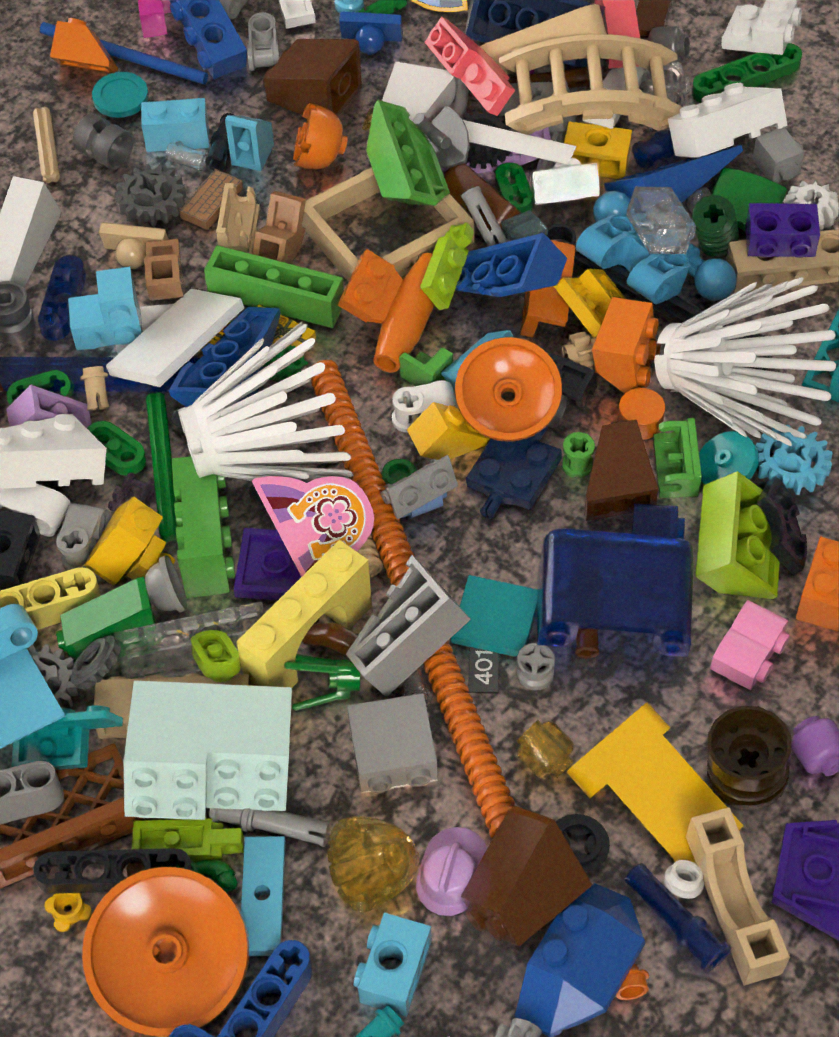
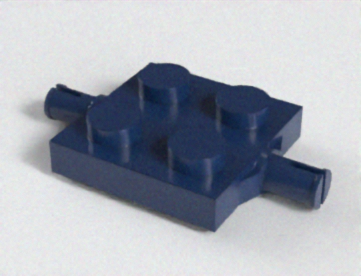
M548 426L534 436L519 441L510 442L490 439L466 477L467 487L480 491L488 497L480 509L482 516L486 518L488 515V519H492L501 504H515L531 510L562 459L561 449L540 441L548 430Z

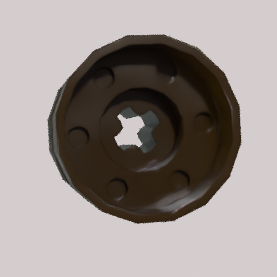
M740 706L727 710L714 721L708 732L707 780L712 791L723 803L737 809L757 810L770 806L782 796L789 781L792 737L786 724L775 713L759 706Z

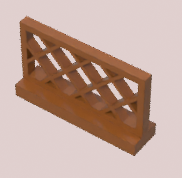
M115 743L88 753L87 768L55 770L59 781L67 776L78 778L72 791L63 789L66 801L59 813L50 811L28 817L21 829L7 826V823L0 824V834L16 838L13 844L0 849V889L34 875V864L45 853L55 851H90L133 833V822L148 820L147 818L124 817V797L113 802L105 801L112 787L124 790V763ZM113 758L115 764L108 776L93 772L97 764ZM87 781L103 785L96 798L80 794ZM75 802L90 806L87 813L75 818L68 817ZM38 818L53 822L49 829L37 834L31 832Z

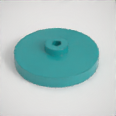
M130 72L108 74L98 80L92 89V99L95 108L103 115L114 118L128 117L136 114L141 110V102H148L149 98L146 82L140 76Z
M736 431L723 432L711 438L699 452L701 482L705 485L737 471L750 480L759 463V453L754 442L748 436L746 438Z

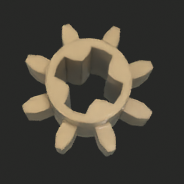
M585 331L569 335L570 342H568V345L562 346L563 358L595 370L592 348L596 338L590 339V335L586 336Z

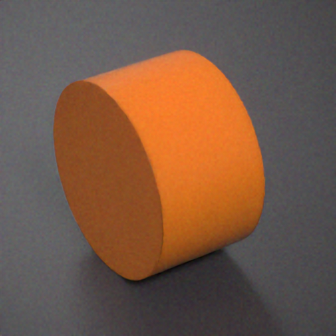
M635 388L629 390L620 400L618 421L637 420L643 440L651 439L654 434L660 432L659 424L664 421V400L657 392L651 389Z

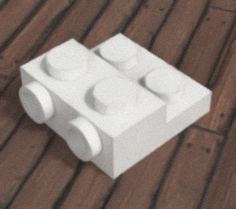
M766 0L763 8L754 5H737L723 34L722 49L783 55L787 44L793 42L795 26L799 27L801 23L802 8L797 7L798 0Z

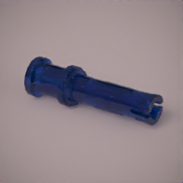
M660 130L654 134L653 138L645 142H636L632 146L633 157L642 169H649L654 165V162L663 157L666 159L670 158L675 154L670 131Z
M640 863L631 869L624 881L675 933L676 943L681 948L686 947L701 962L700 968L704 973L712 971L721 964L730 953L731 946L727 942L722 943L706 927L707 921L703 917L693 916L652 874L644 863Z

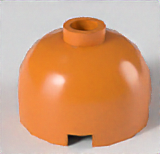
M309 103L302 117L308 118L307 122H304L302 127L299 126L297 131L293 160H296L294 163L296 167L319 170L331 165L338 154H344L348 137L342 135L343 125L334 112L323 106Z

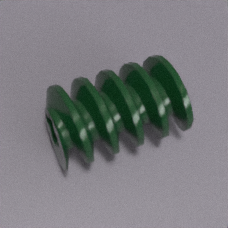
M719 195L703 197L696 203L693 208L692 219L700 249L711 257L721 258L726 256L729 242L739 241L737 218L733 205L728 199Z

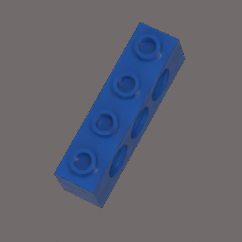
M169 0L174 19L181 21L183 24V32L188 44L195 46L201 68L208 70L213 80L246 67L247 49L219 0ZM211 40H216V41H218V42H217V43H211V42H209V41H211Z

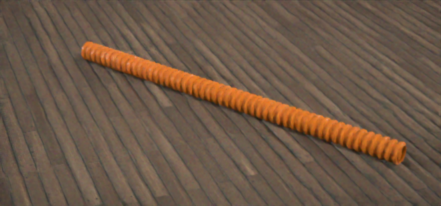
M332 360L318 361L317 363L322 362L325 364V370L311 378L312 387L317 397L327 393H333L336 397L333 404L321 407V410L324 413L328 426L341 425L345 429L342 435L332 437L338 452H347L351 455L350 460L342 461L344 468L353 473L354 476L348 478L356 482L369 499L374 514V526L371 532L372 539L376 543V549L379 551V556L383 561V567L386 569L390 584L397 586L409 569L406 565L411 555L414 557L415 555L411 551V545L407 541L400 518L396 519L391 503L387 505L380 495V492L385 490L384 486L386 484L382 479L378 464L375 462L372 449L368 445L365 432L361 427V422L358 420L354 405L351 403V398L348 395L344 380L341 378L338 366ZM448 640L423 663L424 670L428 674L429 683L432 684V691L436 694V701L440 704V711L444 714V721L448 724L449 733L452 734V741L456 745L457 753L460 755V762L465 765L464 772L468 775L469 784L473 786L472 792L477 797V805L481 807V815L486 818L485 825L490 829L489 835L493 839L508 810L515 805V801L510 796L509 787L505 786L506 779L501 775L502 769L497 765L498 760L493 754V747L489 744V737L484 734L485 728L481 724L480 715L477 714V708L473 704V698L469 694V688L465 684V678L461 674V668L457 664L456 656L453 654L452 646L449 645Z

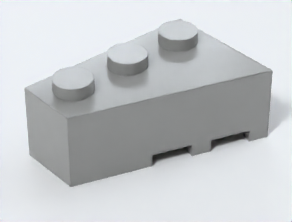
M411 555L406 563L409 569L397 586L392 584L386 595L389 599L377 616L371 615L346 653L362 676L386 697L471 620L437 579L413 555Z

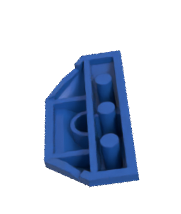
M594 883L556 915L527 964L514 1018L529 1021L538 1026L542 1034L554 1037L561 1034L562 1030L578 1026L606 1013L645 945V940L630 898Z

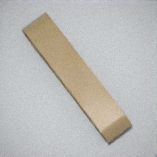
M593 4L554 17L479 47L509 75L514 72L499 64V58L511 53L517 47H526L561 37L607 33L600 6Z

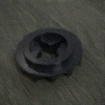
M571 814L558 819L556 823L569 845L571 842L568 837L577 843L587 839L584 846L587 855L585 853L582 854L579 850L574 851L585 873L587 874L595 869L599 870L602 863L608 857L610 848L609 836L602 824L594 818L582 814Z

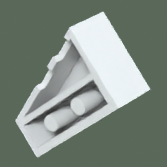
M743 83L727 85L724 87L723 92L707 95L697 105L682 107L679 114L668 119L675 156L699 158L733 146V139L748 133L749 138L761 136L760 129L767 126L776 127L777 129L788 126L780 88L744 87Z
M59 414L49 419L26 421L21 425L0 428V489L36 487V481L58 480V486H70V480L91 479L92 485L104 484L106 447L73 414Z

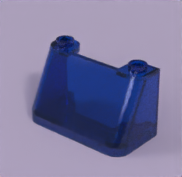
M556 529L550 531L543 541L537 577V645L563 647L576 639L579 628L650 633L653 634V645L658 652L667 656L688 657L692 635L694 568L692 545L685 539L676 537L577 529Z

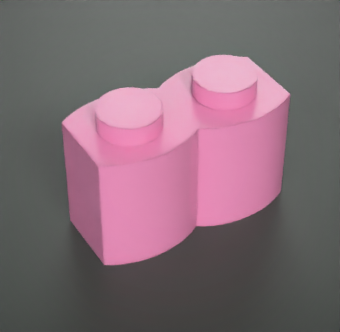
M747 600L718 646L712 658L710 669L749 690L753 688L756 681L763 684L773 666L769 659L774 652L781 654L790 638V634L785 632L789 620Z

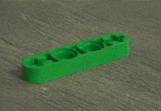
M788 43L783 55L755 53L700 73L693 79L692 97L701 103L703 97L719 94L724 91L725 86L733 83H743L744 87H757L793 74L800 68L802 51L797 45ZM761 65L768 68V70L761 72L753 67ZM735 75L740 77L741 80L734 82L729 81L726 77Z

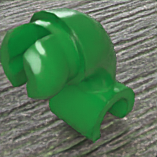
M215 859L201 860L195 863L191 861L194 872L211 878L212 881L221 886L227 893L236 889L238 885L235 877L236 872L229 864Z

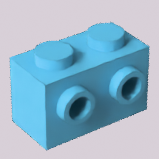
M205 98L141 102V126L146 152L210 148L209 122Z

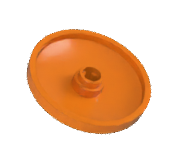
M158 867L140 871L122 880L96 906L84 935L82 948L83 969L94 999L114 1021L140 1034L169 1037L170 1033L181 1025L191 1024L198 1028L208 1025L230 1006L241 989L246 976L250 945L242 913L231 896L221 886L204 875L191 870L177 867Z

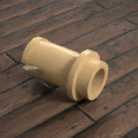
M103 366L84 368L83 375L80 376V380H84L87 411H95L98 408L96 396L98 397L99 410L110 408L105 383L108 373H104Z

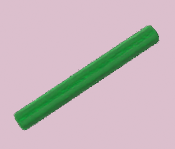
M160 392L156 394L150 393L146 397L156 504L157 513L163 516L159 524V534L161 539L167 543L170 541L176 542L177 523L174 508L176 501L173 490L172 456L165 395Z

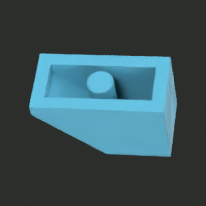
M227 115L225 123L231 165L262 171L274 146L272 122L246 116Z

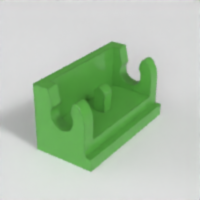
M688 418L683 421L662 422L659 424V431L674 432L658 433L653 436L659 498L698 497L702 475L695 418Z

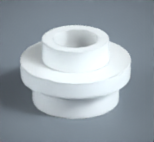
M688 860L676 861L667 868L663 880L666 888L681 898H695L701 894L704 887L703 873L700 867Z

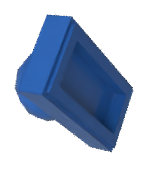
M340 12L341 37L343 39L359 41L362 53L368 55L376 54L382 49L385 41L402 42L403 28L401 15Z

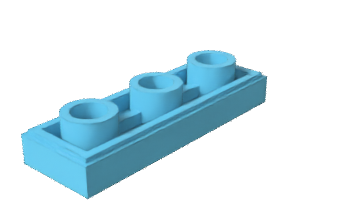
M285 836L245 837L241 913L248 931L249 956H271L275 948L282 943ZM261 895H268V896H269V897H268L267 899H265V900H258V899H257V898H258L259 896H261Z

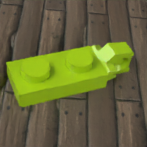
M468 222L451 225L445 236L438 238L420 288L438 310L449 308L462 268L466 262V256L468 255L466 247L472 242L474 233Z
M205 818V820L133 822L132 849L175 848L186 852L193 862L210 859L221 860L222 854L244 853V836L241 828L224 829L223 823H215L212 818Z

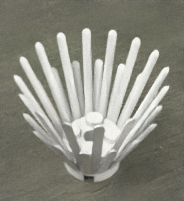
M797 278L790 282L785 281L772 287V284H767L746 294L756 287L757 282L752 283L684 323H671L664 327L657 343L666 345L664 355H655L656 376L664 389H672L670 392H680L747 438L746 432L754 437L761 438L760 432L775 440L792 446L788 438L769 428H774L783 433L790 432L794 437L802 439L807 438V436L720 394L815 426L820 425L821 420L819 417L787 407L788 405L784 400L759 393L757 388L822 401H829L831 399L829 392L793 385L791 383L794 382L795 377L789 373L746 367L833 371L836 369V363L833 361L756 356L793 355L796 353L797 348L794 345L788 344L833 340L836 336L835 332L826 330L744 339L735 338L788 328L792 326L793 320L825 313L829 310V306L827 304H820L723 327L732 322L813 294L818 289V286L812 285L773 298V295L801 284L804 278Z
M301 321L273 345L264 347L254 355L263 345L264 338H262L197 398L192 405L178 409L182 429L185 433L189 452L199 478L211 474L249 481L266 476H282L299 480L330 476L350 479L348 477L354 476L351 471L344 469L267 466L269 464L338 463L339 461L351 459V455L347 452L303 453L301 450L253 451L325 441L332 436L342 435L345 432L344 427L341 425L296 431L297 425L294 422H285L318 412L320 407L333 404L336 400L333 393H327L274 410L276 405L286 401V393L309 383L312 377L321 374L325 370V364L322 362L239 401L266 384L269 378L300 359L306 351L314 346L315 339L310 338L242 382L299 339L306 331L307 324L302 325L303 322Z

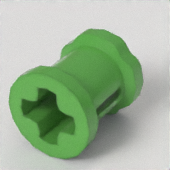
M574 432L564 439L563 452L565 455L562 459V470L566 475L573 478H584L591 473L593 467V458L591 456L595 450V443L591 436L583 432Z

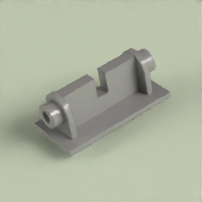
M446 455L439 460L432 459L430 464L415 471L410 476L404 477L392 485L388 483L384 486L385 490L381 491L380 495L387 505L391 503L396 519L407 515L458 486L449 456Z

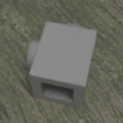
M783 127L756 137L752 159L767 179L778 183L800 175L804 150L802 145L795 141L786 128Z

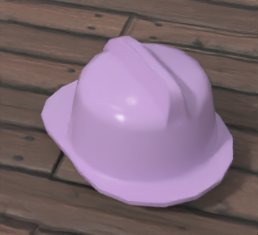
M452 827L440 831L430 840L418 871L416 883L419 899L429 911L441 916H454L468 909L461 895L487 850L485 841L476 832L467 828Z

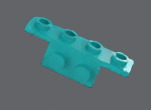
M107 706L86 707V712H76L71 709L61 708L65 717L13 742L11 767L35 761H46L52 764L55 770L87 768L90 729L123 726V718L111 713L110 708Z

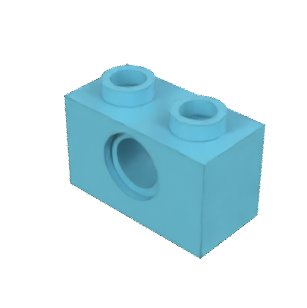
M388 913L383 914L380 925H373L369 933L367 949L371 951L367 963L360 962L355 974L353 986L358 987L360 1003L382 1010L389 1006L398 1015L407 1017L432 943L431 926ZM388 958H397L402 962L395 969H386L381 965Z

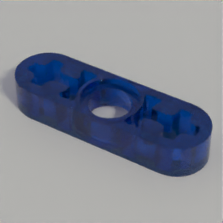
M63 256L54 264L38 316L41 334L48 340H61L71 330L68 300L56 302L53 299L60 293H68L71 295L70 298L81 296L86 273L83 261L77 256ZM70 272L68 282L66 281L65 274H68ZM55 313H56V314H58V317H59V321H60V322H56V323L54 324L55 319H56V315H55Z

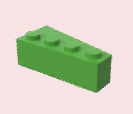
M191 456L172 458L173 490L176 501L174 503L177 523L176 539L179 549L177 550V559L186 598L230 593L229 579L236 576L233 556H226V548L232 547L230 526H223V518L229 517L227 496H220V488H226V479L224 476L215 474L199 478Z

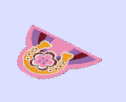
M266 476L252 480L301 577L339 540L355 551H358L372 532L374 514L369 499L359 485L350 479L330 476L317 478L305 483L290 477Z

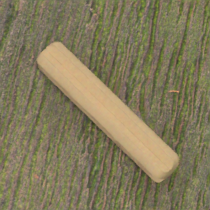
M47 107L36 108L33 116L41 175L43 181L49 184L60 179L50 109Z

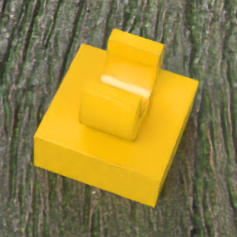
M153 535L147 547L131 565L126 576L133 580L140 577L145 578L147 571L159 562L160 557L166 555L174 564L175 559L170 554L162 553L167 542Z

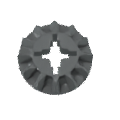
M109 635L99 638L88 645L79 655L73 666L71 682L79 689H89L96 682H101L103 676L106 673H110L112 665L117 663V656L121 652L119 641Z

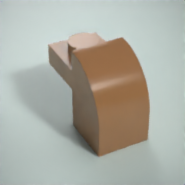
M279 191L271 193L266 225L255 233L253 255L292 264L302 245L306 228L302 227L306 199Z
M170 239L145 242L146 257H144L149 300L184 297L179 240Z

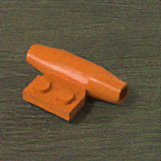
M366 249L362 253L340 298L338 306L366 323H382L373 361L383 371L393 373L399 370V357L404 352L407 354L412 352L419 342L435 305L420 288L433 253H423L404 279H402L393 264Z

